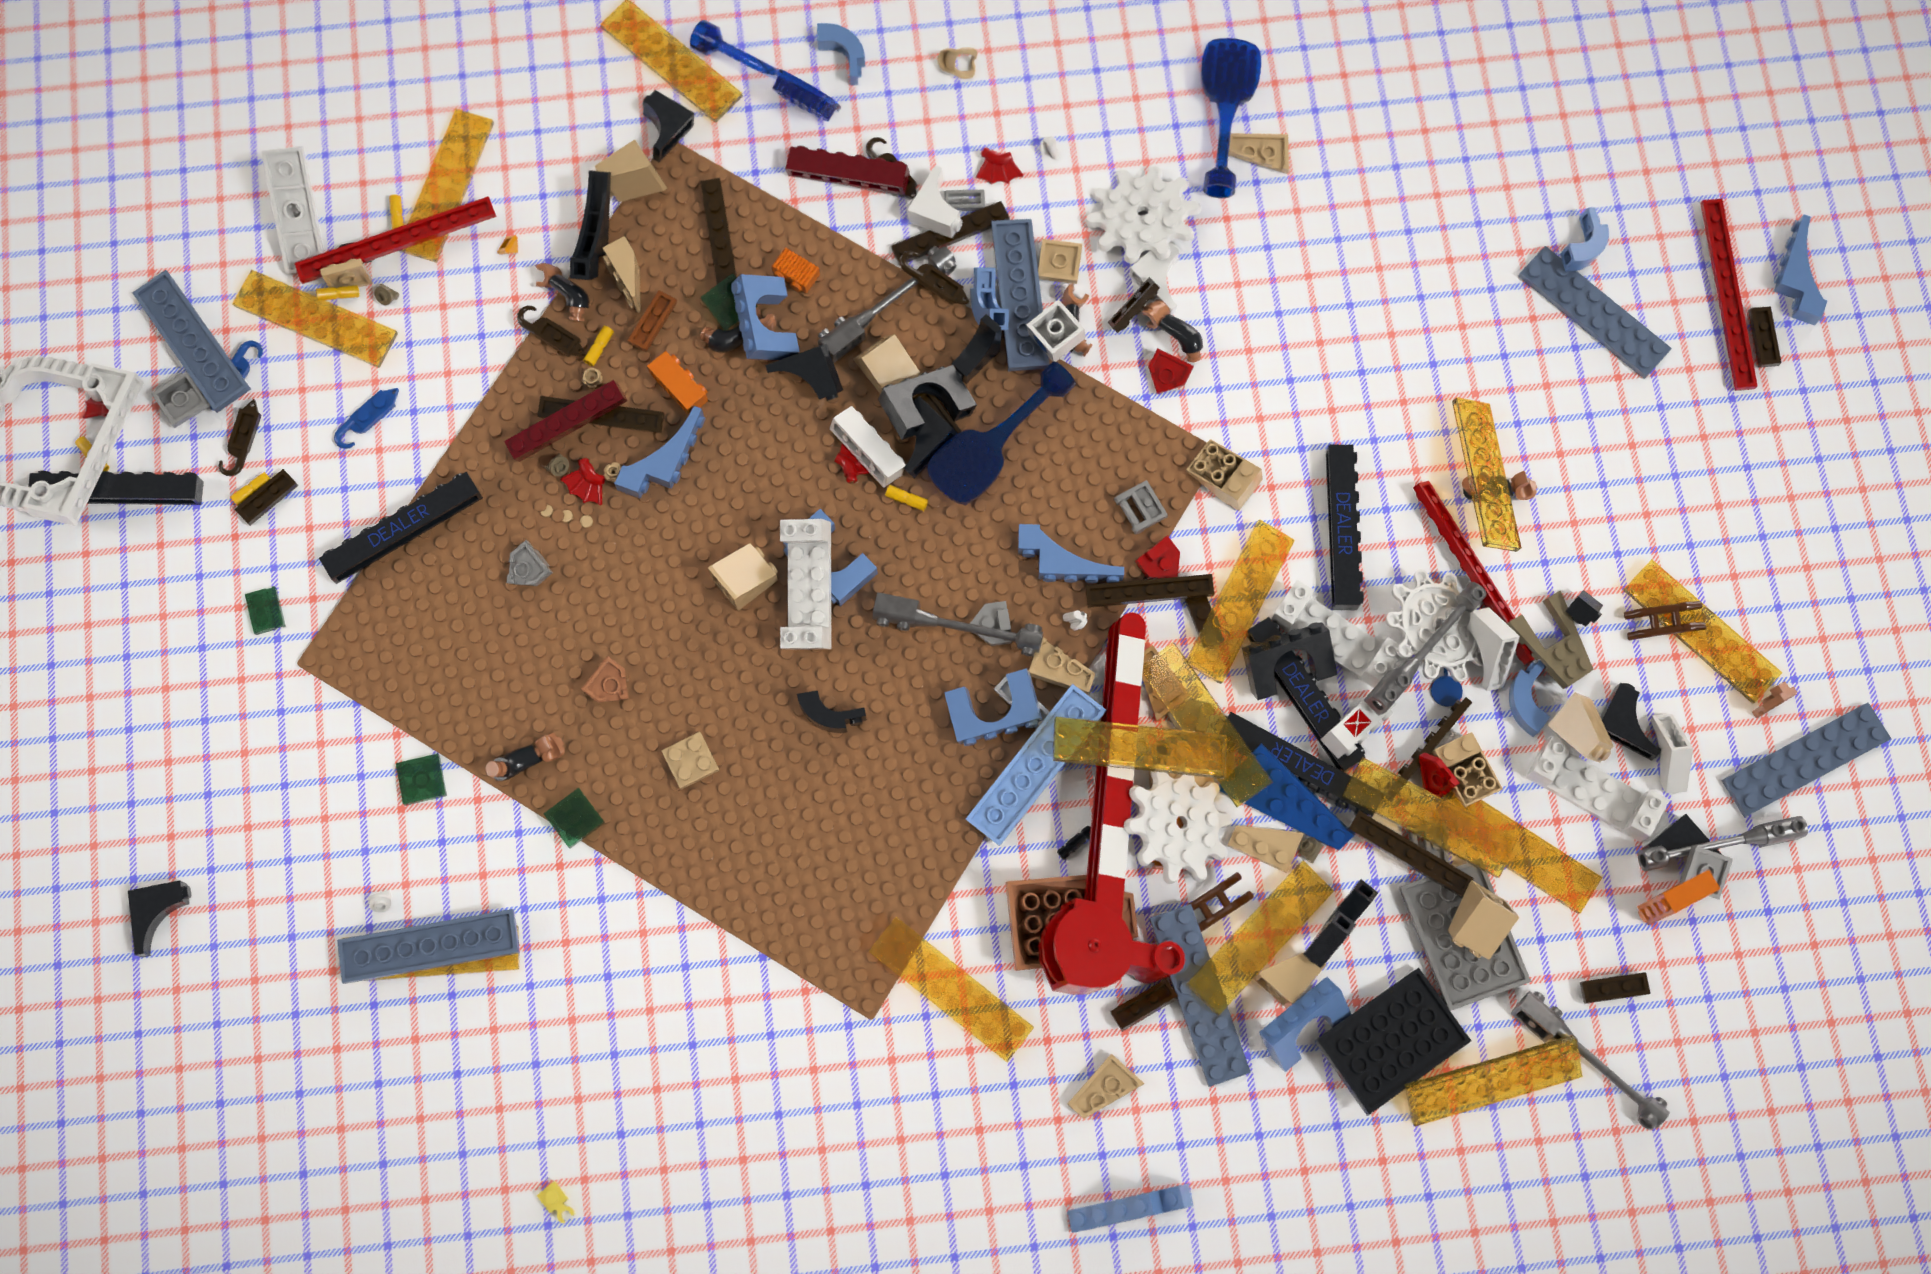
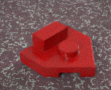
M1157 348L1148 365L1157 395L1185 386L1194 366Z
M1167 535L1136 559L1135 563L1147 578L1178 577L1180 551Z
M1427 753L1419 755L1424 793L1441 799L1460 783L1441 758Z

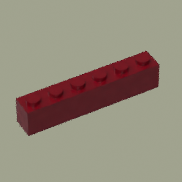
M801 145L797 147L790 146L785 167L789 177L903 195L906 193L910 175L908 165L902 161L888 162L883 158L869 159L859 154L850 156L840 151L831 153L821 148L812 150Z
M612 380L504 442L513 459L520 462L626 403L628 400L619 384Z

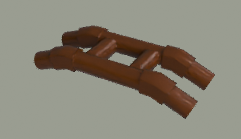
M1682 602L1624 612L1625 620L1649 616L1651 629L1628 632V640L1705 630V622L1681 624L1679 613L1702 609V602ZM1671 613L1673 625L1660 627L1658 615Z
M1234 873L1189 903L1192 905L1193 911L1199 908L1205 917V920L1198 923L1201 932L1254 898L1253 893L1247 891L1230 902L1224 891L1242 879L1240 873ZM1217 896L1223 908L1212 914L1206 903Z

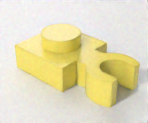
M556 1181L536 1195L550 1214L555 1210L557 1211L559 1222L563 1224L566 1222L563 1218L565 1211H569L572 1216L575 1215L574 1209L564 1204L569 1198Z

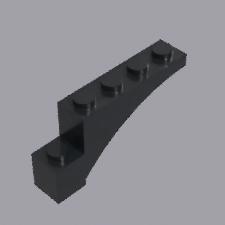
M589 170L582 226L574 253L570 257V278L582 280L598 278L599 257L605 255L603 247L608 245L611 172Z

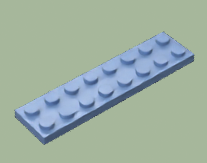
M1072 684L967 816L966 820L998 846H1001L1107 710Z

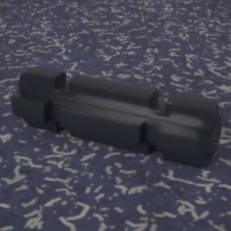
M1090 826L1084 827L1081 833L1078 832L1066 843V846H1062L1057 850L1060 858L1065 860L1070 856L1071 852L1074 853L1086 842V839H1090Z

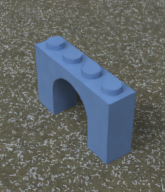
M741 274L731 283V290L734 294L735 309L738 313L739 329L742 332L743 348L746 351L747 359L782 360L798 354L800 351L796 333L771 331L759 321L756 314V304L778 305L788 296L784 277Z
M821 509L809 518L830 521L831 533L835 530L834 522ZM783 542L785 548L783 551L788 556V543ZM863 553L845 569L831 572V602L833 604L837 603L841 607L878 574L877 567Z
M1027 668L1006 674L1012 696V705L1008 714L996 722H984L978 719L973 709L969 690L966 687L944 692L958 743L970 746L976 744L978 739L991 740L996 738L999 733H1015L1018 731L1017 728L1023 726L1032 728L1038 726V722L1043 721L1031 675Z
M1326 976L1264 1027L1259 1034L1271 1059L1284 1072H1287L1302 1059L1296 1042L1301 1030L1311 1020L1321 1016L1333 1028L1350 1016L1351 1012L1341 989Z

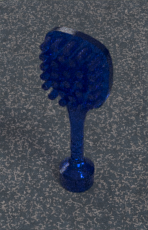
M703 19L693 29L690 37V47L705 56H709L717 51L725 53L726 56L733 57L734 60L775 79L776 81L772 87L773 91L782 96L783 99L789 100L791 104L807 110L808 113L815 114L818 118L823 117V120L829 122L834 112L839 113L841 105L824 92L789 72L777 69L759 58L736 48L734 45L728 44V42L723 40L719 26Z
M1213 39L1206 45L1202 56V88L1209 101L1217 104L1219 115L1216 166L1205 173L1203 192L1213 198H1229L1235 194L1237 176L1228 168L1232 123L1238 106L1244 105L1245 102L1253 98L1261 75L1262 60L1259 48L1254 43L1242 39Z
M1053 361L1041 372V387L1005 421L986 432L970 429L960 432L949 439L939 448L928 463V475L934 485L946 497L958 504L967 505L980 497L1000 475L1004 466L1002 448L1013 431L1049 396L1064 397L1073 389L1076 383L1072 375L1061 364Z

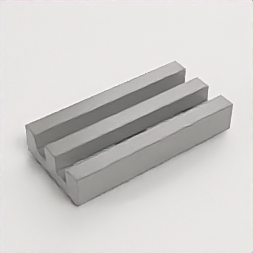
M985 189L944 190L945 202L958 211H977L985 207ZM981 196V198L949 199V197Z

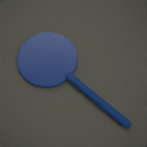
M1444 668V676L1436 679L1431 686L1432 698L1436 703L1445 707L1453 706L1457 700L1460 701L1462 698V685L1454 681L1451 676H1448V670Z

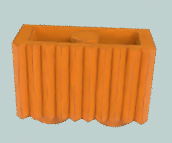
M787 247L784 248L772 265L773 276L784 277V280L790 283L791 288L797 292L803 291L807 294L820 276L818 266L795 254Z

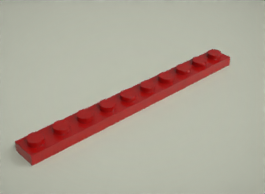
M487 196L294 264L301 283L305 284L322 278L320 269L326 268L328 265L342 264L351 259H361L365 263L497 216L491 199Z
M1723 198L1702 200L1700 203L1734 389L1735 391L1753 390L1758 387Z
M1430 481L1415 485L1413 489L1416 492L1417 499L1422 502L1428 516L1438 527L1439 534L1444 537L1450 551L1460 562L1461 569L1467 573L1471 582L1478 583L1486 591V597L1482 600L1483 604L1496 613L1506 624L1515 619L1516 617ZM1518 641L1515 650L1517 658L1524 665L1535 661L1531 655L1533 652L1526 644L1521 645Z

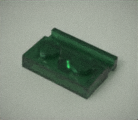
M275 586L245 594L255 635L286 627L278 590Z

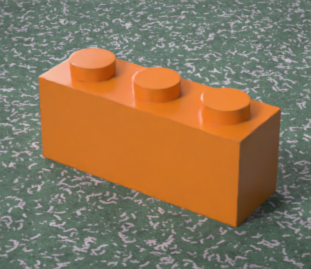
M664 351L647 365L649 374L689 416L694 406L701 408L708 402L706 395L708 392L701 383L697 384L693 380L694 376L687 368L684 370L680 366L681 362L674 354L670 355L667 351Z

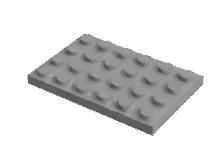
M1481 858L1456 867L1473 877L1474 882L1495 893ZM1427 877L1399 887L1444 1003L1450 1011L1531 982L1511 931L1490 960L1483 956L1478 958L1469 951L1468 947L1463 946L1461 948L1452 942V936L1448 932L1462 900L1461 897Z

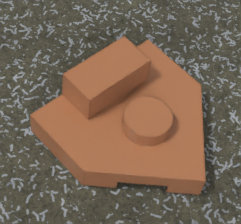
M607 656L582 687L581 691L597 703L628 699L625 669Z
M1786 681L1769 690L1771 695L1761 700L1763 705L1752 711L1755 718H1759L1797 695L1798 692L1795 687L1790 688Z

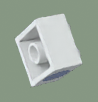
M1059 299L1026 324L1028 334L1053 363L1086 339L1085 328Z

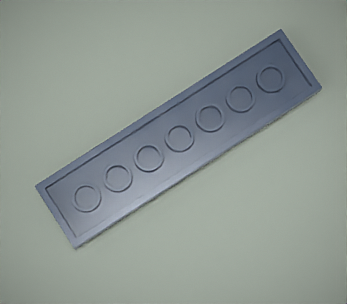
M1032 218L991 221L1000 305L1002 309H1009L1008 330H1003L1008 371L1048 369L1050 366L1049 357L1028 334L1026 324L1043 312Z
M1546 245L1518 275V277L1643 379L1652 372L1672 349L1578 271H1565L1562 259Z
M164 270L132 292L216 413L251 390L248 383L167 270Z
M1869 702L1721 781L1745 818L1892 738Z
M1189 904L1150 917L1149 920L1157 943L1160 944L1165 941L1175 942L1182 948L1185 954L1184 967L1180 972L1169 977L1178 995L1177 1000L1208 1087L1251 1073L1192 905Z
M514 909L337 939L342 984L520 953Z

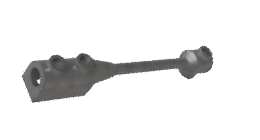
M934 246L928 252V264H931L947 276L956 269L955 257L947 247L943 246L939 249L937 246ZM912 277L871 309L847 319L844 317L838 318L834 323L835 328L829 331L826 328L819 333L818 345L821 346L827 343L833 363H835L865 340L864 328L874 319L875 315L918 284L919 281Z
M1470 582L1457 595L1456 601L1458 606L1418 653L1400 667L1388 671L1367 695L1364 702L1378 716L1386 713L1408 688L1420 666V662L1464 611L1472 612L1486 597L1484 588L1478 583Z
M877 592L873 619L877 620L876 624L879 626L888 627L889 623L897 624V629L902 631H909L910 627L915 628V626H941L1015 641L1018 649H1022L1021 654L1033 657L1034 652H1040L1043 639L1041 626L1025 624V628H1022L1018 633L939 618L937 615L920 610L919 600Z
M1795 816L1759 824L1738 836L1701 843L1695 846L1710 851L1738 844H1758L1759 848L1806 837L1808 826L1802 816ZM1663 846L1642 849L1638 852V862L1643 871L1664 868L1668 866L1669 859L1688 856L1691 846L1666 851Z
M1529 991L1511 1011V1014L1544 1043L1553 1037L1577 1051L1638 1104L1637 1113L1640 1115L1638 1122L1642 1127L1653 1130L1663 1124L1670 1115V1111L1666 1109L1668 1105L1666 1100L1661 1097L1643 1098L1578 1041L1577 1037L1561 1018L1563 1015L1562 1011L1556 1006L1549 1008L1544 1003L1545 996L1538 991L1532 993Z

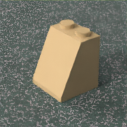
M635 139L594 166L597 171L611 172L610 197L615 196L618 202L667 189Z
M895 334L883 337L853 359L880 394L882 389L888 384L895 385L906 378L912 379L921 374Z
M751 543L708 567L714 583L738 611L778 581L776 575L778 571L771 562L767 564L763 559L765 555L758 546L754 548Z
M1574 692L1547 726L1585 758L1599 763L1605 761L1611 755V749L1614 745L1593 700Z
M1471 880L1449 926L1448 932L1452 936V942L1461 948L1466 946L1476 957L1481 958L1483 956L1490 960L1520 917L1505 899Z
M1301 953L1262 970L1253 979L1287 1009L1294 1004L1327 964L1325 963L1322 968H1319Z

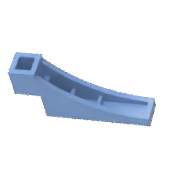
M1803 214L1799 220L1794 221L1791 227L1793 234L1786 242L1785 249H1787L1786 255L1782 256L1779 266L1782 268L1776 274L1773 283L1776 284L1774 292L1795 299L1791 306V309L1794 310L1791 318L1815 326L1822 319L1828 300L1822 297L1810 269L1807 238L1811 216Z
M694 406L680 430L659 450L632 465H623L614 483L617 490L641 499L642 494L646 493L649 488L650 482L648 481L672 489L674 483L677 484L680 479L681 472L679 471L682 465H685L688 461L690 446L693 447L696 443L698 428L701 429L705 422L702 408Z
M1019 524L1018 554L1028 558L1039 555V579H1043L1045 582L1064 580L1068 583H1074L1077 580H1085L1087 583H1097L1098 580L1107 581V583L1123 581L1124 567L1108 566L1080 558L1051 540L1040 529V525Z
M1188 1183L1067 1210L1071 1231L1076 1233L1192 1207L1194 1204Z

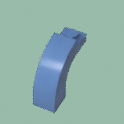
M817 23L818 51H837L843 54L849 61L850 86L858 85V78H862V67H866L862 43L852 31L841 25Z
M1588 207L1579 217L1585 242L1569 243L1560 253L1565 271H1578L1590 266L1607 246L1609 240L1608 224H1600V217L1597 214L1596 207Z
M974 267L973 288H970V300L976 322L979 325L980 319L987 314L1001 326V330H1008L1009 309L1000 308L996 300V268Z
M1540 660L1536 663L1532 661L1525 671L1521 669L1515 675L1510 685L1508 698L1510 710L1515 721L1532 737L1540 732L1551 717L1535 704L1531 693L1535 679L1545 668V665Z

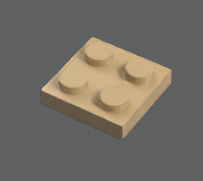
M1042 239L1038 268L1039 279L1077 284L1083 244Z
M351 259L342 264H331L326 268L320 269L321 275L328 287L338 288L340 286L352 285L363 287L373 284L371 275L361 259Z
M701 732L662 750L681 790L720 771Z

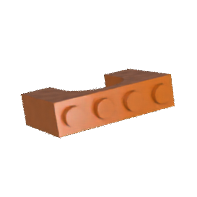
M1707 870L1638 905V914L1643 922L1650 925L1719 891L1720 887L1710 870Z

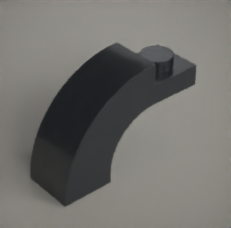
M818 690L797 694L799 705L804 715L811 723L822 730L833 733H847L846 724L857 726L867 720L865 707L838 712L824 706L819 698Z

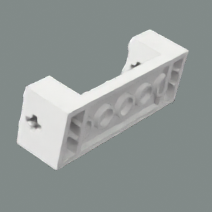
M824 519L780 520V541L788 543V627H780V649H831V522Z
M1297 579L1271 620H1275L1280 629L1287 633L1292 629L1308 627L1311 623L1322 622L1330 631L1335 664L1374 688L1398 662L1400 656L1397 654V649L1400 644L1389 637L1386 638L1384 643L1377 640L1313 599L1312 595L1315 590Z
M1554 734L1544 742L1526 778L1639 842L1651 837L1670 799L1652 789L1645 793L1637 791L1570 753L1569 751L1572 746Z

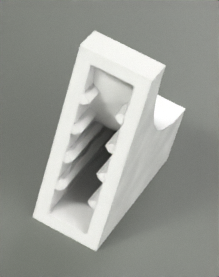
M935 165L907 210L910 223L953 238L954 234L959 232L962 226L960 211L948 205L942 198L940 189L944 181L943 168Z
M1171 241L1168 245L1171 251L1169 258L1160 260L1153 251H1149L1130 267L1129 276L1139 287L1150 277L1160 287L1157 295L1152 300L1163 301L1169 307L1170 314L1174 315L1177 310V304L1170 295L1167 285V274L1178 260L1180 251L1176 243Z
M1490 608L1474 610L1471 613L1467 629L1474 636L1482 655L1484 668L1482 687L1486 691L1504 688L1520 636Z
M1673 714L1652 715L1651 723L1655 730L1658 747L1661 749L1659 753V782L1665 793L1677 794L1679 792H1687L1694 748Z

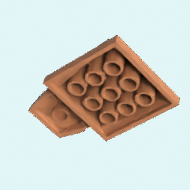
M1087 875L1005 882L1015 971L1042 968L1038 947L1042 932L1053 916L1060 911L1061 905L1075 898L1085 899ZM1124 892L1122 919L1125 921L1132 939L1139 937L1134 894Z

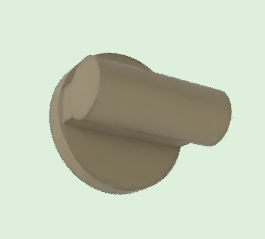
M380 284L374 290L376 300L382 305L391 304L400 295V293L384 284Z
M559 453L544 468L554 476H562L569 469V461Z
M1310 837L1302 841L1299 852L1308 862L1313 864L1324 845L1314 837Z

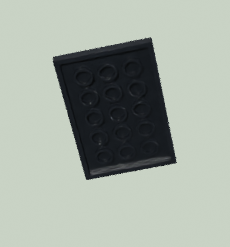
M1418 967L1314 1041L1364 1113L1369 1116L1472 1040Z

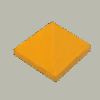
M516 235L506 236L497 253L499 255L518 253V237Z

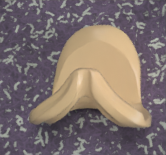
M972 47L959 49L945 48L938 54L939 67L944 72L951 73L961 79L973 78L976 72L974 61L977 59L978 51ZM958 55H972L970 59L971 70L960 71L956 68L955 62Z

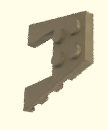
M1558 591L1542 602L1565 637L1545 650L1523 614L1508 622L1507 625L1520 636L1518 640L1520 644H1526L1533 652L1531 654L1536 661L1540 660L1547 667L1545 669L1546 672L1562 689H1565L1594 669L1572 616L1566 612L1568 607L1562 592Z

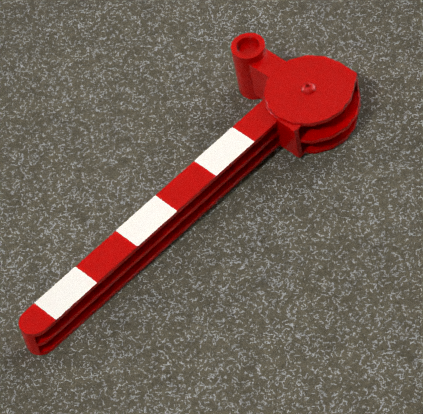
M1135 612L1123 615L1110 626L1108 631L1102 707L1107 711L1100 719L1085 899L1075 898L1061 905L1060 911L1053 916L1043 930L1038 946L1040 964L1051 990L1054 992L1071 995L1092 994L1120 981L1125 974L1133 975L1141 983L1151 984L1180 972L1185 964V954L1177 943L1165 941L1155 945L1133 941L1132 935L1122 919L1129 834L1125 831L1124 823L1131 816L1132 799L1129 796V791L1133 787L1146 635V623Z

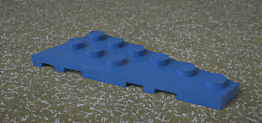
M1262 743L1219 784L1220 792L1337 850H1340L1354 837V834L1348 831V827Z

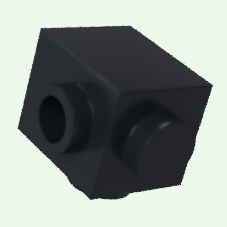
M1582 590L1567 608L1566 612L1572 616L1576 623L1586 627L1590 622L1595 623L1600 618L1602 613L1599 611L1603 604L1585 590Z

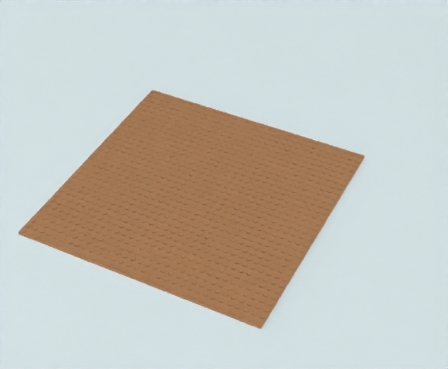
M678 142L660 163L653 158L650 161L667 189L622 201L609 219L608 245L625 236L635 253L640 269L641 312L637 313L634 307H629L624 293L620 292L615 283L614 276H611L608 272L603 256L599 257L598 278L582 280L568 277V280L584 289L589 297V308H585V314H582L584 321L569 319V316H572L570 306H566V299L559 292L540 318H548L579 337L585 354L594 344L602 327L607 326L611 328L614 333L606 347L603 348V352L594 367L583 361L585 356L571 355L568 357L530 332L408 505L414 503L419 496L427 495L434 491L436 486L446 484L455 475L465 472L469 474L483 499L362 569L302 654L297 664L300 668L867 1019L872 1020L882 1007L986 835L966 820L967 816L1036 730L1034 727L1026 728V726L1017 728L1018 731L1015 733L1005 734V732L997 734V737L994 739H978L976 744L970 746L958 743L944 692L966 687L969 690L973 709L978 719L984 722L999 721L1008 714L1011 705L994 688L1008 673L1026 668L1029 671L1033 657L1021 654L1022 649H1018L1015 641H1012L1011 644L990 646L975 633L941 626H915V628L910 627L909 631H902L897 629V624L889 623L888 627L879 626L876 624L877 620L873 619L877 592L919 600L920 610L937 615L939 618L969 624L985 604L1006 601L1011 632L1018 633L1022 628H1025V624L1041 626L1043 637L1047 639L1048 643L1054 647L1057 646L1068 657L1077 660L1089 669L1108 638L1110 626L1121 617L1128 604L1087 607L1086 585L1104 584L1107 581L1098 580L1097 583H1087L1085 580H1077V582L1068 583L1064 580L1045 582L1043 579H1039V555L1028 558L1018 554L1019 524L1040 525V529L1051 540L1080 558L1108 566L1124 567L1123 581L1119 582L1143 580L1145 574L1135 563V560L1168 535L1170 537L1202 484L1191 476L1186 469L1207 442L1061 359L1053 363L1049 358L1050 366L1048 369L1008 371L1004 331L1001 330L1000 352L967 384L964 383L977 404L971 416L955 421L964 433L965 438L949 449L945 447L915 479L904 469L902 476L889 484L929 500L925 511L886 497L885 494L889 485L883 488L870 473L858 475V480L854 484L853 481L850 484L847 483L843 468L834 462L836 456L840 453L842 442L829 428L833 418L852 406L862 414L863 419L875 428L877 434L884 441L888 442L891 449L904 460L906 465L913 455L916 443V435L901 440L878 401L880 393L853 359L883 337L895 334L921 374L933 372L942 366H951V363L969 344L979 327L974 318L973 311L964 304L953 303L951 305L920 283L916 284L875 315L874 319L864 328L865 340L834 363L844 391L837 393L838 397L829 401L826 400V397L818 399L811 385L798 375L784 371L767 373L765 365L779 360L747 359L743 345L726 353L715 352L709 349L708 343L700 339L702 330L707 326L712 330H731L739 326V318L735 309L734 294L719 295L700 181L716 178L721 180L737 278L741 274L773 276L772 265L785 247L819 267L820 276L807 294L803 291H795L791 288L790 283L785 281L788 296L778 305L756 304V308L760 309L762 319L767 314L775 316L776 325L774 332L796 333L799 353L818 347L819 333L826 328L829 331L835 328L834 323L838 318L844 317L847 319L871 309L911 279L912 276L904 272L903 269ZM658 290L677 299V304L648 351L644 352L629 344L628 339ZM664 351H667L670 355L674 354L681 362L680 366L684 370L687 368L694 376L693 380L697 384L701 383L708 392L706 393L708 402L701 407L705 422L702 428L697 430L696 443L693 447L690 446L688 451L689 458L679 471L681 476L678 483H674L672 489L648 481L650 482L649 488L646 493L642 494L640 499L618 491L614 484L615 482L605 479V483L602 485L601 506L595 502L583 503L579 496L569 494L567 485L560 479L578 470L580 467L578 461L580 459L588 458L595 472L599 475H604L606 465H611L613 462L619 463L620 467L632 465L659 450L680 430L688 415L649 374L647 365ZM589 368L598 369L603 377L601 384H598L595 388H589L588 385H584L582 382L583 373ZM612 380L619 384L628 400L620 406L664 412L662 433L586 424L520 462L513 459L504 442L544 419L537 417L540 396L577 401ZM937 398V400L940 402V404H941V405L944 407V409L947 411V409L945 408L944 404ZM560 453L569 461V469L562 476H554L544 467ZM1147 480L1168 516L1135 535L1132 531L1131 523L1120 505L1116 504L1114 498ZM1132 498L1126 500L1139 522H1143L1145 519ZM547 505H550L553 508L552 515L550 517H543L540 512L544 511ZM821 509L835 524V530L831 533V572L845 569L863 553L877 567L878 574L841 607L837 603L833 604L831 602V649H780V627H788V556L783 551L785 549L783 542L780 541V520L809 519ZM564 510H569L573 514V519L568 523L562 521L564 519ZM585 515L590 516L593 520L592 526L589 528L582 527L581 517ZM525 540L529 541L533 548L540 552L553 572L538 586L506 583L507 575H509L510 553ZM751 543L754 548L757 546L765 555L763 559L767 564L771 562L778 571L776 573L778 581L738 611L714 583L708 567ZM1077 610L1080 612L1084 611L1087 614V623L1082 629L1074 631L1070 627L1071 623L1063 620L1065 613ZM609 656L625 669L628 699L597 703L581 691V689L604 659ZM1031 677L1037 700L1050 712L1068 689ZM818 690L819 698L824 706L838 712L865 707L867 720L857 726L846 724L847 733H833L822 730L811 723L804 715L799 705L797 694ZM701 732L720 771L681 790L662 750ZM554 733L557 737H561L564 743L563 748L565 752L561 757L550 762H545L542 758V762L522 771L509 780L497 781L486 773L485 769L488 762L494 761L496 758L531 744L535 745V741L544 735Z

